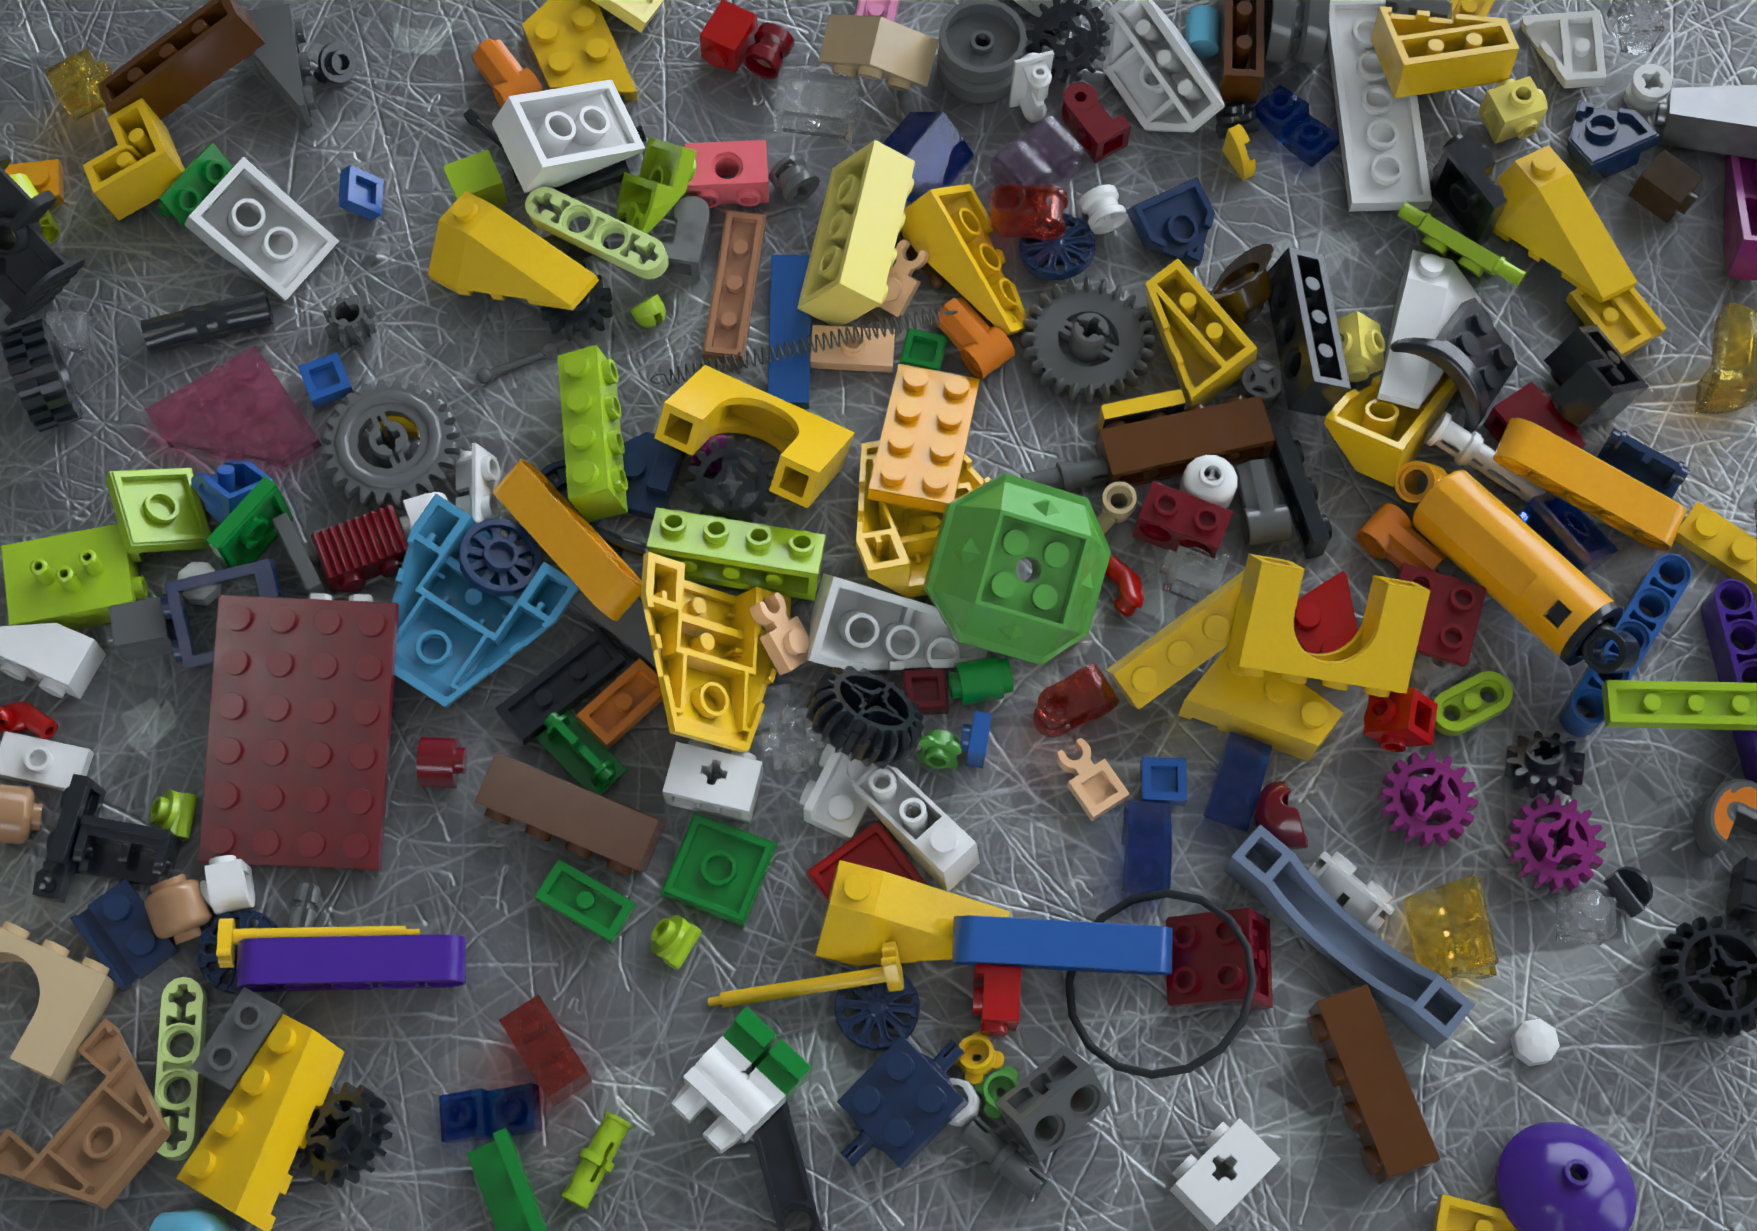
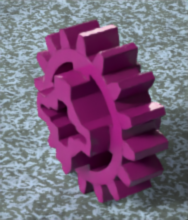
M1429 751L1424 761H1421L1420 756L1413 752L1408 757L1407 764L1399 759L1392 767L1394 773L1387 772L1383 778L1382 783L1388 788L1381 790L1378 794V799L1388 802V805L1383 808L1380 814L1382 817L1392 816L1395 820L1389 828L1391 832L1398 831L1400 828L1406 831L1404 835L1405 843L1408 844L1416 836L1420 838L1421 848H1427L1432 838L1435 839L1439 847H1443L1448 843L1449 835L1457 840L1465 832L1462 826L1468 827L1473 822L1475 817L1468 811L1474 810L1478 805V800L1468 797V794L1476 785L1474 782L1464 783L1461 778L1466 772L1465 767L1458 768L1455 771L1450 768L1452 757L1447 756L1442 763L1436 762L1435 752ZM1430 774V776L1424 778H1419L1415 775ZM1432 787L1431 805L1423 812L1425 794ZM1435 820L1441 823V825L1435 826L1425 825L1427 822Z
M1555 795L1554 800H1549L1548 805H1546L1541 796L1537 797L1531 803V808L1527 805L1522 806L1516 813L1519 819L1514 818L1507 826L1511 832L1515 833L1504 841L1505 846L1515 848V852L1508 858L1509 863H1521L1523 868L1519 871L1518 876L1521 879L1531 874L1534 877L1533 888L1538 889L1544 882H1548L1551 893H1557L1562 888L1563 883L1569 892L1573 891L1580 885L1579 880L1587 883L1594 876L1591 869L1596 870L1603 864L1604 860L1596 855V853H1600L1606 848V842L1595 840V835L1603 828L1601 825L1590 826L1587 820L1593 812L1589 809L1582 814L1576 811L1577 800L1575 799L1567 806L1561 805L1559 795ZM1542 818H1555V821L1551 823L1541 820L1538 823L1535 822ZM1558 832L1556 838V848L1558 849V851L1552 856L1554 850V840L1552 839V837ZM1561 864L1567 867L1576 866L1569 870H1555L1556 866Z

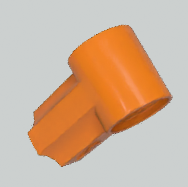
M489 38L478 45L477 50L471 55L473 64L492 87L494 97L500 108H502L509 96L543 91L534 73L528 67L523 69L500 39L492 40Z
M954 297L942 307L943 312L957 310L958 313L946 316V314H942L939 311L940 324H937V326L960 350L963 363L974 377L980 380L984 379L1015 356L1014 347L1007 335L996 326L990 328L963 297Z
M1384 503L1356 532L1357 542L1368 554L1377 559L1386 558L1399 569L1403 562L1435 572L1446 558L1444 554L1414 531L1407 514L1391 503Z

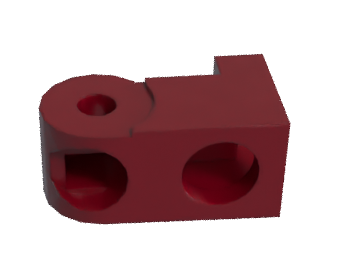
M1076 82L1065 89L1061 118L1095 164L1128 146L1131 125L1122 114L1112 119L1100 102H1098V94L1094 87L1084 82Z

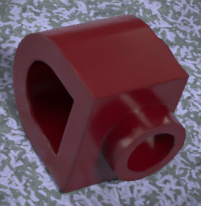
M420 738L416 764L417 778L422 787L457 788L458 775L465 774L467 768V749L461 747L458 738Z

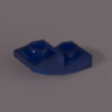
M1278 85L1254 106L1256 117L1263 126L1290 152L1310 167L1315 166L1339 145V133L1309 114V103L1281 85Z
M1231 731L1229 732L1215 772L1217 777L1203 814L1205 818L1246 832L1248 831L1266 774L1272 750L1271 745Z
M1125 800L1121 844L1126 846L1122 891L1125 893L1143 894L1164 889L1170 890L1172 867L1170 803Z
M528 1083L495 1090L479 1088L439 1096L441 1142L443 1143L494 1139L492 1133L504 1128L508 1130L511 1136L542 1132L539 1085Z

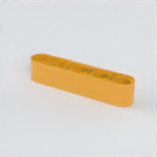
M1511 418L1493 456V460L1505 469L1654 549L1662 551L1671 549L1686 514V508L1678 502L1543 427L1525 419Z
M521 458L493 490L494 495L585 596L602 613L612 620L618 621L641 595L642 580L536 467Z

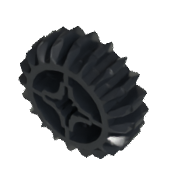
M847 666L845 669L834 667L831 672H825L813 687L806 705L808 709L806 718L813 723L811 729L815 733L822 735L821 742L831 744L835 748V753L842 752L849 757L850 761L854 759L859 760L866 767L873 763L878 768L884 769L887 765L897 767L900 762H906L918 746L925 728L922 724L924 716L917 710L918 704L907 698L908 692L895 687L894 681L888 682L884 680L880 673L877 676L870 674L866 668L857 671L852 666Z
M1704 916L1697 917L1692 921V926L1684 922L1676 928V934L1670 933L1663 939L1666 948H1661L1656 952L1655 958L1662 964L1653 968L1652 975L1663 979L1664 982L1655 987V993H1667L1669 1000L1663 1004V1009L1671 1010L1675 1007L1680 1012L1676 1016L1675 1024L1681 1025L1687 1020H1691L1692 1034H1699L1706 1028L1710 1039L1721 1037L1723 1032L1728 1038H1735L1741 1034V1030L1748 1033L1757 1028V946L1753 943V940L1756 938V931L1750 930L1742 935L1740 933V921H1732L1726 927L1722 916H1715L1709 923ZM1695 946L1698 955L1694 958L1696 970L1686 976V957L1691 947ZM1724 950L1728 952L1730 955H1732L1737 961L1731 960L1728 956H1726ZM1709 973H1711L1712 976H1730L1724 981H1721L1718 978L1713 979L1712 977L1701 979ZM1746 979L1745 999L1738 1009L1735 998L1738 997L1736 985L1740 980ZM1694 993L1702 995L1709 1005L1702 1002Z

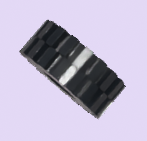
M41 318L1 331L0 342L4 349L3 354L8 363L7 367L10 376L14 380L15 389L19 393L21 403L24 409L27 410L28 417L31 423L33 422L35 429L41 433L82 419L83 412L80 407V399L76 393L75 383L71 377L72 374L66 364L65 356L62 350H60L58 340L53 335L47 321Z

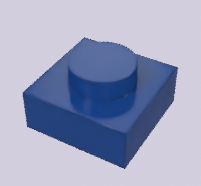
M352 165L347 166L340 173L338 206L369 220L376 219L382 215L384 179Z
M338 352L298 366L314 408L344 398L350 392L354 393Z
M975 711L972 725L963 724L960 745L962 750L968 751L967 766L983 768L992 713Z
M1142 757L1140 761L1141 804L1185 806L1187 802L1186 758Z

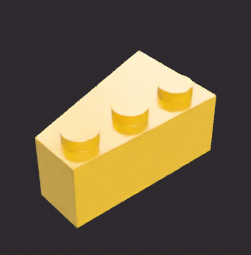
M1379 6L1371 36L1372 45L1394 99L1503 82L1509 79L1519 51V46L1506 18L1455 14L1454 19L1430 17V11L1417 10L1416 16L1394 14L1392 13V7Z
M1178 258L1145 283L1147 306L1188 408L1197 404H1207L1240 379L1249 364L1256 362L1257 347Z
M1227 646L1185 698L1178 716L1189 720L1192 718L1217 726V730L1228 734L1231 731L1257 740V744L1309 762L1334 730L1343 712L1305 684L1281 679V673L1266 671L1264 677H1256L1239 672V666L1226 657Z

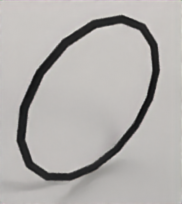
M1169 889L1129 896L1098 915L1094 922L1104 923L1132 904L1162 898H1172L1200 904L1224 920L1244 950L1248 986L1240 1016L1218 1046L1186 1065L1149 1070L1119 1063L1092 1043L1076 1014L1073 984L1076 971H1067L1065 978L1068 1017L1085 1048L1115 1071L1150 1079L1191 1073L1222 1054L1247 1022L1257 986L1252 947L1233 916L1203 896Z

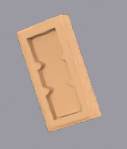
M813 325L812 343L814 348L815 334L818 335L823 347V332L826 334L831 346V330L837 342L838 329L842 331L846 341V327ZM848 327L853 338V327ZM857 327L858 332H859L860 337H861V328H860V327ZM870 328L871 340L867 339L863 329V342L859 340L855 330V344L852 343L847 331L848 345L844 344L840 334V347H837L832 335L833 348H829L825 339L824 351L817 340V353L814 352L811 346L810 368L893 373L895 329L893 335H891L889 329H886V337L883 336L881 329H878L879 337L877 339L872 328Z

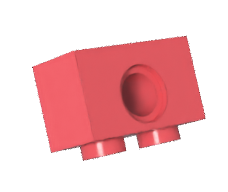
M766 140L685 143L686 148L697 151L695 157L696 172L688 184V196L702 198L707 202L709 208L733 204L752 207L759 203H769ZM723 175H733V176H735V177L730 178V179H723V178H721V176H723Z

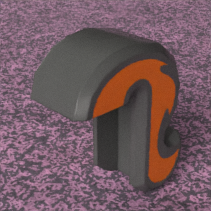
M1732 779L1725 782L1709 793L1697 809L1693 821V835L1699 849L1708 857L1712 858L1723 849L1733 824L1757 835V783L1744 779Z

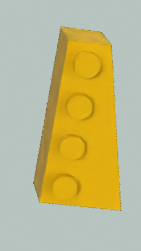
M283 1014L176 1179L261 1230L271 1231L276 1217L271 1215L277 1197L279 1194L286 1195L293 1178V1176L288 1174L297 1149H305L306 1131L309 1130L308 1123L312 1113L323 1105L345 1052L314 1029Z

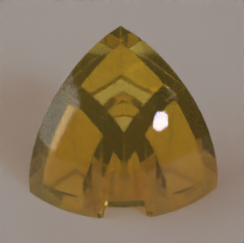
M1729 302L1716 319L1711 366L1697 383L1695 413H1728L1747 407L1757 401V310Z

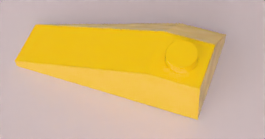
M1549 145L1515 160L1495 181L1502 188L1507 199V203L1493 229L1497 236L1506 242H1509L1510 239L1516 241L1529 250L1528 256L1537 262L1543 259L1561 271L1562 278L1601 303L1636 287L1637 280L1573 172Z
M971 184L930 189L906 207L903 211L906 219L901 232L905 240L911 242L910 245L913 246L914 250L917 253L920 250L928 252L927 263L1006 335L1025 331L1026 327L1023 325V320L1027 316L1015 284L1004 277L1001 267L1006 262L1003 251L1000 249L995 250L992 245L989 233L994 230V227Z
M467 191L453 203L438 221L428 276L431 280L457 294L471 296L473 292L490 294L492 299L505 301L508 296L527 299L528 303L532 305L574 310L599 281L594 273L495 205Z
M1443 372L1440 380L1419 409L1377 399L1382 374L1374 377L1371 385L1359 392L1353 389L1340 399L1325 417L1324 424L1355 471L1389 486H1395V475H1397L1399 468L1405 463L1414 461L1424 445L1425 437L1430 428L1444 412L1458 389L1445 372Z
M840 860L835 870L815 957L858 968L865 965H882L881 958L883 956L881 949L883 948V942L897 941L901 964L943 959L952 960L953 923L955 916L1009 917L1010 911L885 871Z

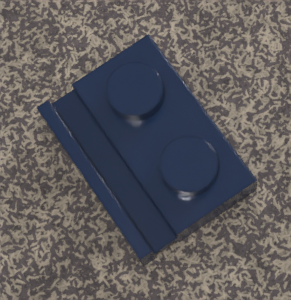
M126 878L88 904V908L79 915L74 914L70 917L100 962L110 969L109 975L123 992L129 989V985L137 979H143L180 952L170 938L160 939L156 937L144 907V901Z

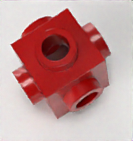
M1407 688L1406 694L1390 691L1389 697L1369 694L1367 710L1364 713L1363 733L1378 742L1380 748L1390 752H1404L1406 747L1432 745L1438 704L1415 688Z

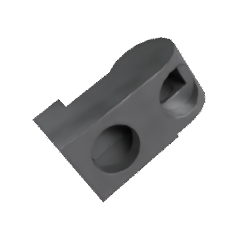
M687 196L680 199L674 207L676 230L673 244L662 243L669 257V265L662 275L701 280L711 231L709 206L700 197Z

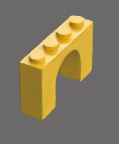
M704 365L664 402L654 439L689 455H693L711 437L721 433H741L762 439L782 453L769 491L808 508L844 467L855 432Z
M1248 554L1226 654L1228 659L1239 666V672L1256 677H1264L1266 671L1281 673V679L1299 684H1306L1307 678L1320 679L1323 686L1347 691L1349 684L1362 686L1363 692L1379 697H1389L1390 691L1407 693L1429 599V589L1415 582L1373 575L1364 618L1354 638L1336 651L1324 654L1309 653L1300 646L1294 631V614L1304 568L1289 560Z

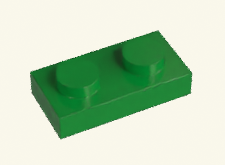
M558 859L535 895L536 901L611 945L615 943L636 909L635 902Z

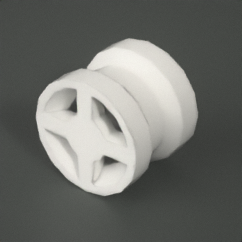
M1656 64L1640 66L1634 72L1631 82L1625 89L1624 101L1631 110H1636L1639 114L1649 115L1655 113L1658 104L1663 103L1672 87V78L1669 72Z
M1107 184L1095 187L1086 192L1079 200L1081 211L1089 216L1088 225L1094 234L1099 235L1111 232L1123 225L1128 218L1124 206L1118 204L1119 194L1114 185Z

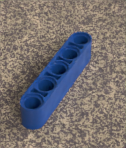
M1677 554L1660 556L1642 577L1624 606L1622 617L1615 629L1626 631L1634 636L1640 648L1639 660L1628 672L1607 674L1611 680L1631 679L1690 583L1692 568L1689 562L1682 556ZM1659 574L1667 575L1673 584L1663 581ZM1639 606L1648 608L1653 617L1645 616ZM1610 640L1604 647V656L1608 662L1613 663L1619 655V648L1615 641ZM1589 666L1586 667L1559 713V720L1563 729L1576 737L1590 735L1605 719L1602 685L1604 682L1598 676V672L1592 670ZM1577 705H1582L1590 710L1592 719L1583 717L1579 713Z
M955 916L953 923L952 963L968 966L986 964L1022 967L1024 969L1171 975L1173 928L1153 925L992 916Z

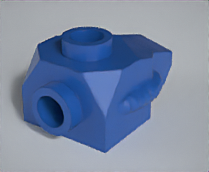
M230 460L219 466L217 472L212 476L205 473L194 475L191 478V486L204 501L205 509L219 523H222L264 476L273 482L274 480L250 461Z

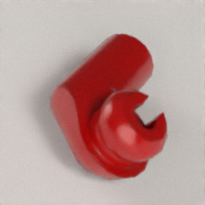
M1112 555L1109 558L1105 575L1119 586L1120 596L1114 601L1115 609L1122 615L1129 617L1135 613L1137 608L1141 609L1145 601L1143 583L1139 575L1115 555Z
M21 701L0 707V733L2 734L5 731L15 733L29 730L37 737L49 740L57 732L58 724L31 703Z

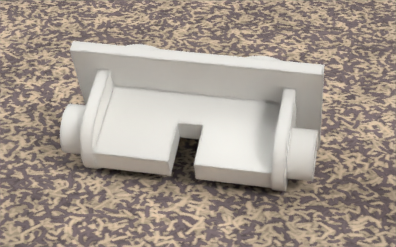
M1053 50L1040 54L1029 53L1021 59L1014 60L1009 107L1012 108L1020 105L1024 117L1032 123L1039 122L1046 116L1047 108L1044 100L1048 96V89L1052 79Z
M475 442L472 443V451L461 452L459 458L455 461L456 491L459 493L469 491V495L456 498V506L470 514L475 523L478 524L485 520L498 519L500 517V505L493 493V490L497 487V480L500 477V467L497 457Z
M1336 851L1332 857L1327 852H1323L1319 857L1326 862L1325 865L1321 868L1318 864L1314 863L1308 870L1309 873L1335 901L1343 892L1350 897L1343 908L1359 923L1375 934L1385 922L1379 916L1380 912L1384 910L1391 915L1395 910L1388 904L1393 897L1372 880L1366 886L1353 875L1357 867Z

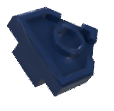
M1579 100L1567 151L1589 175L1599 172L1605 179L1638 164L1640 153L1656 146L1660 135L1636 110L1619 107L1617 112L1595 108V103Z
M1198 177L1135 204L1126 210L1145 248L1174 260L1178 258L1182 263L1193 268L1201 264L1205 250L1203 247L1208 230L1212 226L1215 211Z
M645 432L624 442L623 462L628 481V489L626 490L627 513L653 520L656 507L667 508L686 453L654 439L655 434Z

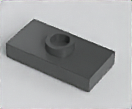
M287 513L273 518L274 522L272 524L308 595L310 593L327 594L314 567L321 563L311 541L304 544L301 543Z

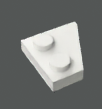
M1600 10L1522 16L1521 30L1564 89L1605 86L1606 69Z

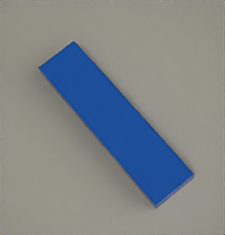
M771 255L769 345H772L776 357V344H780L785 356L784 342L788 343L792 353L793 339L800 352V337L803 339L808 351L807 337L810 336L811 338V315L797 309L810 255ZM802 344V356H799L794 345V358L790 356L787 349V358L785 360L779 349V361H776L771 350L772 361L768 363V393L802 409H809L810 353L809 355L806 353Z

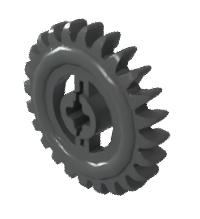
M1089 276L1085 278L1082 290L1077 289L1073 278L1068 280L1067 293H1064L1059 285L1055 283L1052 287L1053 300L1044 292L1040 293V307L1031 304L1028 311L1031 318L1023 320L1026 332L1021 335L1020 342L1027 347L1023 351V358L1033 361L1029 371L1033 374L1044 373L1041 376L1040 384L1046 386L1054 383V394L1056 395L1061 394L1064 390H1068L1069 399L1075 401L1079 394H1083L1087 403L1092 402L1094 394H1098L1101 400L1108 401L1111 390L1118 396L1124 395L1125 385L1129 387L1137 386L1138 376L1148 373L1149 366L1147 363L1151 362L1155 356L1154 350L1149 348L1155 345L1156 336L1148 334L1151 332L1154 322L1153 320L1142 321L1146 315V306L1132 310L1136 300L1135 294L1130 295L1124 301L1120 300L1122 293L1121 284L1111 294H1108L1105 278L1101 281L1097 290L1092 289ZM1109 327L1117 337V346L1107 342ZM1058 336L1069 342V351L1078 361L1088 363L1100 358L1106 362L1098 366H1083L1072 362L1063 354L1059 347Z
M396 379L392 386L388 388L384 380H379L376 390H372L367 384L361 386V396L350 392L346 395L349 401L347 406L339 403L334 406L339 417H328L325 420L327 427L331 430L323 432L320 436L321 441L327 445L320 451L322 459L327 461L324 470L327 475H334L332 482L335 488L340 489L346 485L345 495L349 500H352L360 491L359 498L364 507H367L371 498L375 496L378 507L385 508L388 497H392L396 507L401 510L403 495L407 494L410 498L416 497L420 488L428 493L434 492L430 482L431 479L438 480L442 484L447 483L446 476L440 468L445 467L451 470L456 468L454 460L447 455L460 453L459 445L452 441L460 437L459 429L452 426L456 421L455 415L452 412L446 411L447 404L445 400H434L435 394L432 389H426L419 394L420 387L417 382L410 383L406 389L403 388L401 379ZM388 416L403 417L414 423L419 430L420 443L414 456L406 430L398 422L388 420ZM381 421L385 426L391 443L395 444L394 448L400 463L396 462L391 449L387 448L389 445L379 424ZM371 423H373L374 427L369 434L370 447L377 462L383 468L375 467L366 462L360 454L359 443L361 435Z

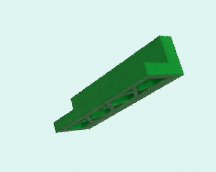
M506 1128L492 1133L495 1141L467 1152L496 1231H549L513 1137Z

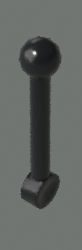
M469 109L463 114L470 125L476 126L504 150L497 134L480 120L474 110Z

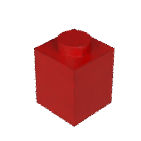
M721 0L700 33L701 57L714 67H724L736 73L743 62V56L747 48L755 43L754 35L758 30L757 15L728 1Z

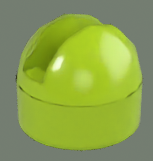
M658 293L629 310L640 326L650 329L656 327V322L658 324L663 323L666 315L664 303Z

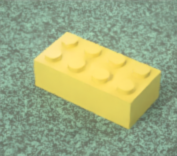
M874 140L832 168L797 309L831 326H844L882 305L889 290L886 284L889 270L897 257V250L895 249L897 236L906 219L903 213L906 199L914 185V179L912 178L915 165L914 160Z

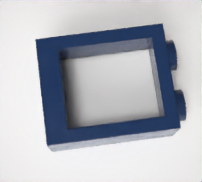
M265 559L164 583L166 594L161 595L160 599L166 620L173 619L176 636L171 637V647L177 663L183 662L184 669L190 670L210 666L214 663V651L201 654L196 652L183 592L255 576L260 597L284 598L275 561Z

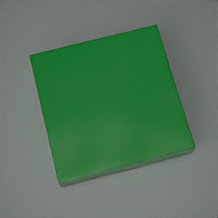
M264 476L206 539V542L223 569L256 562L279 537L272 524L274 522L273 518L287 513L291 522L294 518L277 485Z
M694 812L661 890V897L745 928L776 852L777 843Z

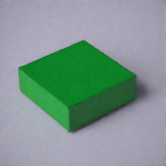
M909 328V331L906 333L899 364L941 371L948 336Z

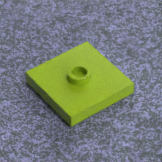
M192 468L109 471L105 481L127 554L209 549L206 539L211 535L201 498L191 486V478L194 476Z

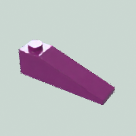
M1725 154L1724 255L1727 276L1741 280L1757 281V159Z

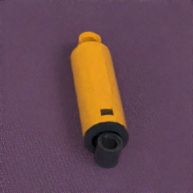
M1411 461L1399 468L1394 481L1397 494L1406 502L1418 505L1413 514V526L1475 583L1485 587L1487 593L1566 665L1572 666L1584 659L1589 668L1598 673L1605 674L1628 672L1636 665L1640 654L1637 640L1630 633L1615 629L1624 609L1467 471L1458 470L1447 474L1442 467L1436 464L1420 461ZM1425 473L1428 485L1425 491L1420 494L1417 490V480L1419 476ZM1610 640L1615 641L1619 648V655L1613 663L1608 662L1604 656V647Z

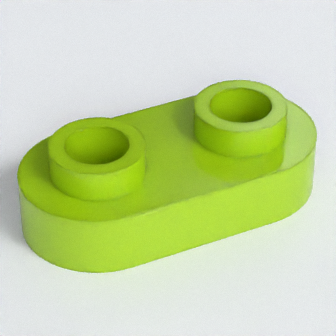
M1484 671L1441 692L1434 700L1438 704L1435 730L1446 736H1458L1500 715L1508 707L1513 697L1510 682L1500 673ZM1480 692L1489 693L1493 697V702L1484 701L1481 698ZM1450 710L1455 713L1457 720L1450 721L1446 719L1444 711Z

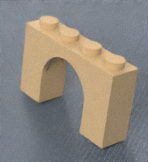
M5 921L2 927H0V964L19 962L30 965L38 978L40 997L36 1012L10 1059L24 1068L64 1086L81 1055L76 1050L97 1027L118 986L107 976L110 969L105 965L87 957L80 964L67 958L70 950L48 939H45L42 945H38L27 940L30 932L11 922Z

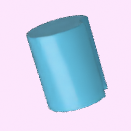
M1209 5L1190 8V14L1186 15V42L1198 59L1211 58L1219 51V12L1216 8Z

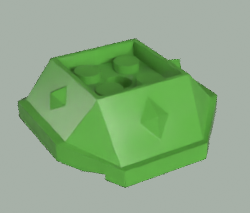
M1005 473L946 504L923 588L932 603L935 604L956 642L1033 664L1043 665L1089 634L1111 550L1087 497ZM1025 557L1032 565V574L1028 580L1023 582L1017 576L1016 566Z

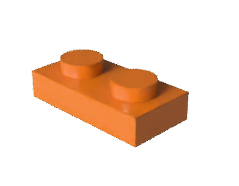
M639 658L576 715L577 722L608 751L663 700L658 675Z

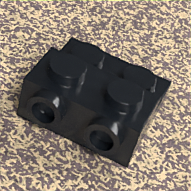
M1471 132L1466 136L1458 134L1445 143L1442 148V156L1433 168L1434 174L1430 181L1431 195L1461 233L1481 246L1488 241L1507 203V199L1499 184L1491 181L1489 178L1496 164L1491 151L1485 144L1480 143Z

